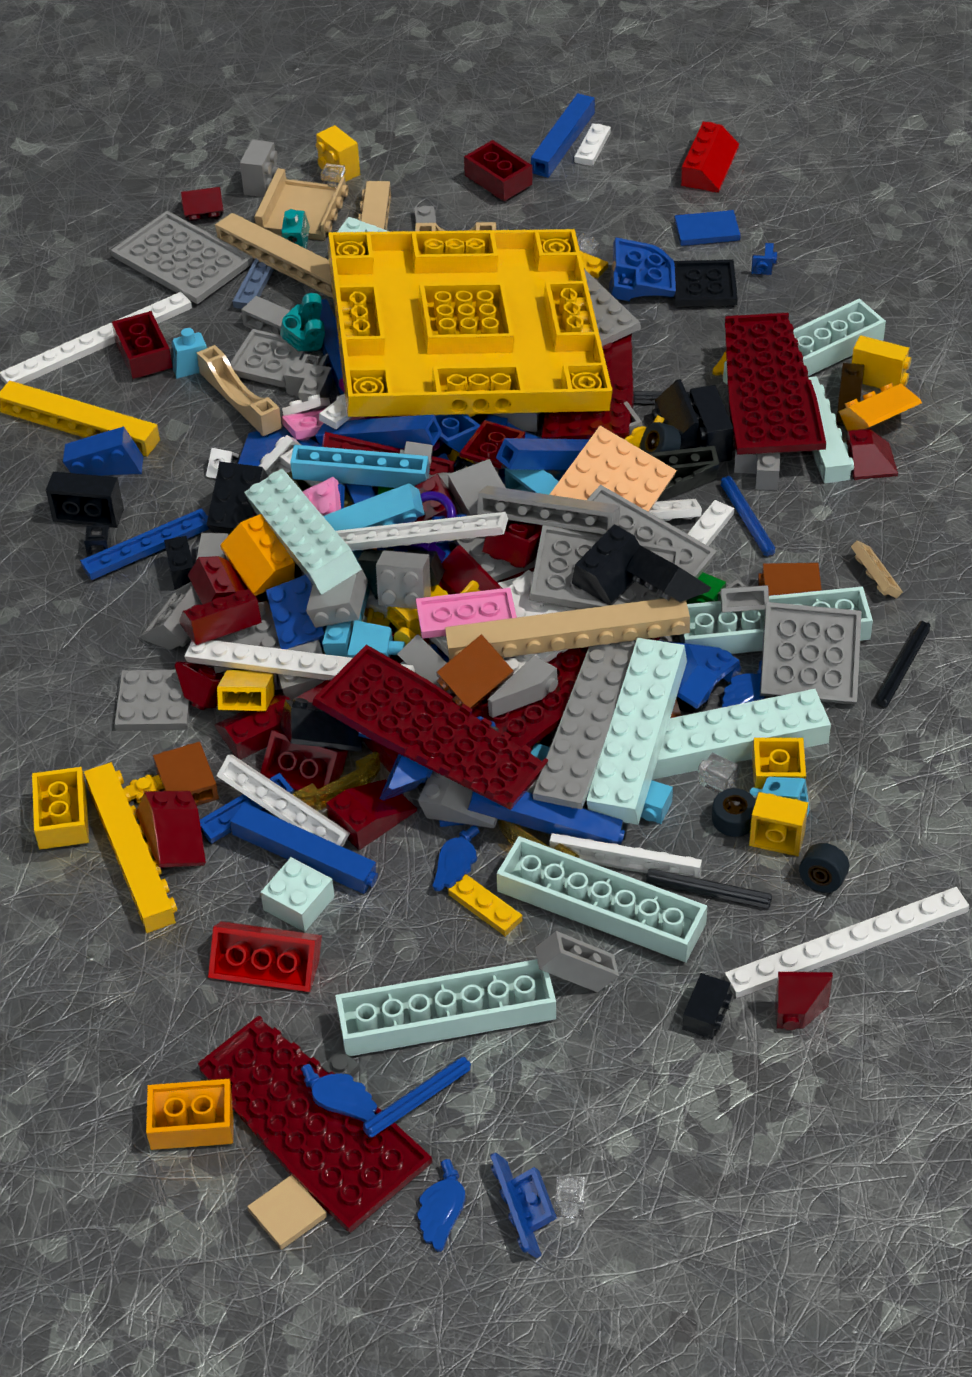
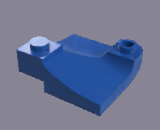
M615 237L609 293L615 299L630 301L631 298L641 296L674 297L676 292L674 260L657 246Z

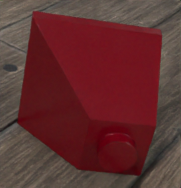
M871 429L848 430L846 444L849 458L852 457L854 462V470L852 471L854 480L898 476L889 442Z
M176 662L175 669L184 698L192 701L191 705L201 710L216 708L218 706L217 686L224 674H215L214 669L205 664Z
M778 972L775 996L776 1029H804L829 1007L833 973Z

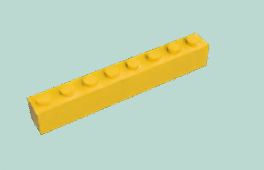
M10 380L0 391V412L84 438L124 426L143 456L147 457L160 441L158 426L152 422Z
M112 762L83 771L88 790L146 933L175 924L174 913L178 912L173 897L168 898L167 893H170L165 878L160 879L159 877L162 874L161 868L158 867L156 860L153 861L151 858L154 855L149 843L144 841L146 836L141 824L136 822L138 817L135 805H129V802H131L127 787L122 788L121 786L124 784V780L120 770L115 771Z

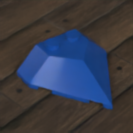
M663 641L685 645L687 664L677 697L696 709L708 700L714 685L722 678L730 682L732 677L740 674L739 659L732 656L726 650H722L719 647Z

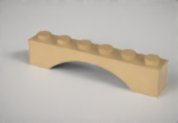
M216 345L197 352L200 374L262 436L282 428L280 408L269 397L261 398L253 394L242 383L226 355Z

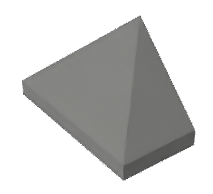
M768 585L721 589L722 612L764 610L766 602H769Z

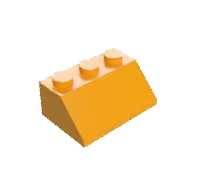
M889 383L881 387V392L878 394L872 391L863 395L864 400L860 402L854 399L845 403L846 408L840 410L839 413L847 432L848 430L866 429L921 404V399L902 383L896 386Z
M261 514L240 522L220 545L221 550L244 584L255 596L266 592L267 589L294 579V560Z
M230 1079L147 1085L146 1134L150 1149L234 1144Z

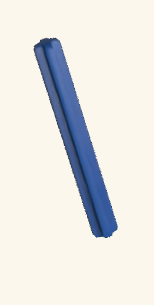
M731 476L723 477L721 479L722 488L760 550L766 557L773 556L775 554V546Z
M460 1057L363 1124L364 1133L368 1137H374L470 1071L471 1063L465 1057Z

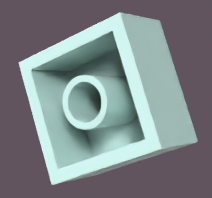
M292 857L260 892L264 911L303 932H306L335 897L332 878Z

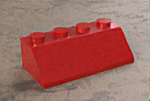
M702 122L682 165L681 186L719 193L739 149V143L721 124Z
M221 921L213 926L208 978L310 992L319 964L322 935Z

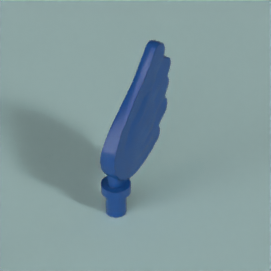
M762 660L759 661V670L756 674L746 673L732 677L730 685L724 689L721 708L766 698V696H760Z
M476 825L471 826L466 831L462 830L459 833L460 837L452 838L442 846L439 853L437 873L433 882V889L435 891H441L444 887H453L457 881L463 878L464 874H468L471 871V864L477 861L476 850L470 843L471 839L480 833Z
M310 1064L304 1065L301 1068L305 1077L304 1082L307 1087H311L313 1101L318 1106L363 1122L375 1116L377 1104L372 1100L371 1094L366 1091L364 1084L353 1081L351 1075L340 1073L320 1078Z
M445 1159L440 1163L444 1172V1180L433 1184L420 1196L421 1208L417 1213L425 1243L433 1244V1248L437 1252L444 1250L449 1234L460 1216L466 1201L464 1187L457 1180L459 1173L454 1169L450 1159Z

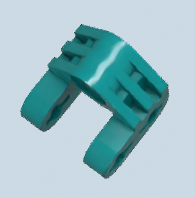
M308 293L304 295L302 303L297 304L282 319L280 335L297 351H316L323 345L325 329L324 322L319 320L322 310L321 296L319 294ZM301 325H305L304 331H301Z

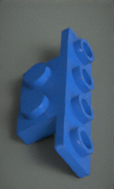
M494 1152L490 1155L493 1162L491 1169L494 1176L500 1181L502 1187L500 1189L501 1197L509 1206V1219L520 1236L517 1238L518 1244L524 1253H529L533 1257L538 1258L542 1254L533 1232L557 1219L540 1171L533 1167L513 1178L507 1160Z

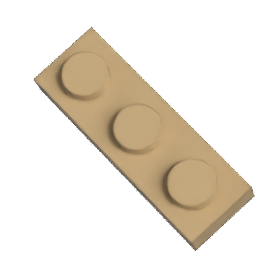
M857 540L851 546L856 553L854 556L856 560L867 568L866 574L877 582L878 585L876 587L883 595L898 598L903 593L901 588L871 547Z

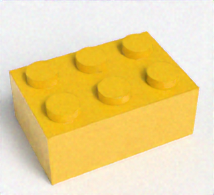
M82 767L32 773L34 833L39 850L89 843L87 792Z

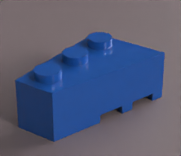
M123 426L65 444L63 463L70 473L98 476L142 474L143 454Z

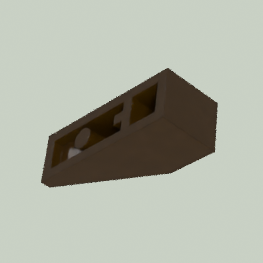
M843 363L836 425L845 426L839 413L840 410L846 408L845 403L857 399L858 402L861 400L864 365Z

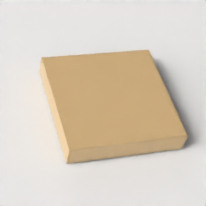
M292 1175L247 1206L250 1214L281 1250L327 1217L325 1210Z

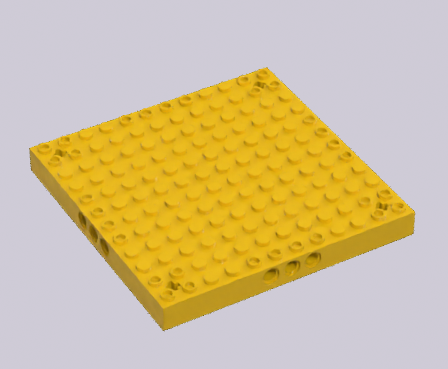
M575 229L328 233V258L348 417L610 411L612 387Z

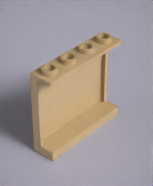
M278 168L255 214V223L274 234L282 235L284 212L289 209L305 211L310 225L308 239L325 241L328 233L332 231L333 222L337 220L338 210L342 209L343 199L348 195V185H346L345 177L342 176L338 186L286 179L285 169Z

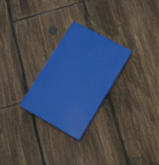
M734 210L675 215L674 221L681 246L740 240L741 235Z

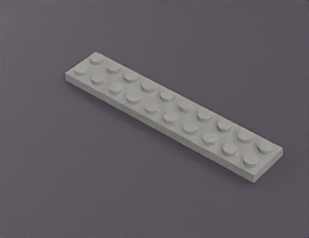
M636 640L589 646L546 757L548 762L541 770L533 791V800L582 810L607 737Z

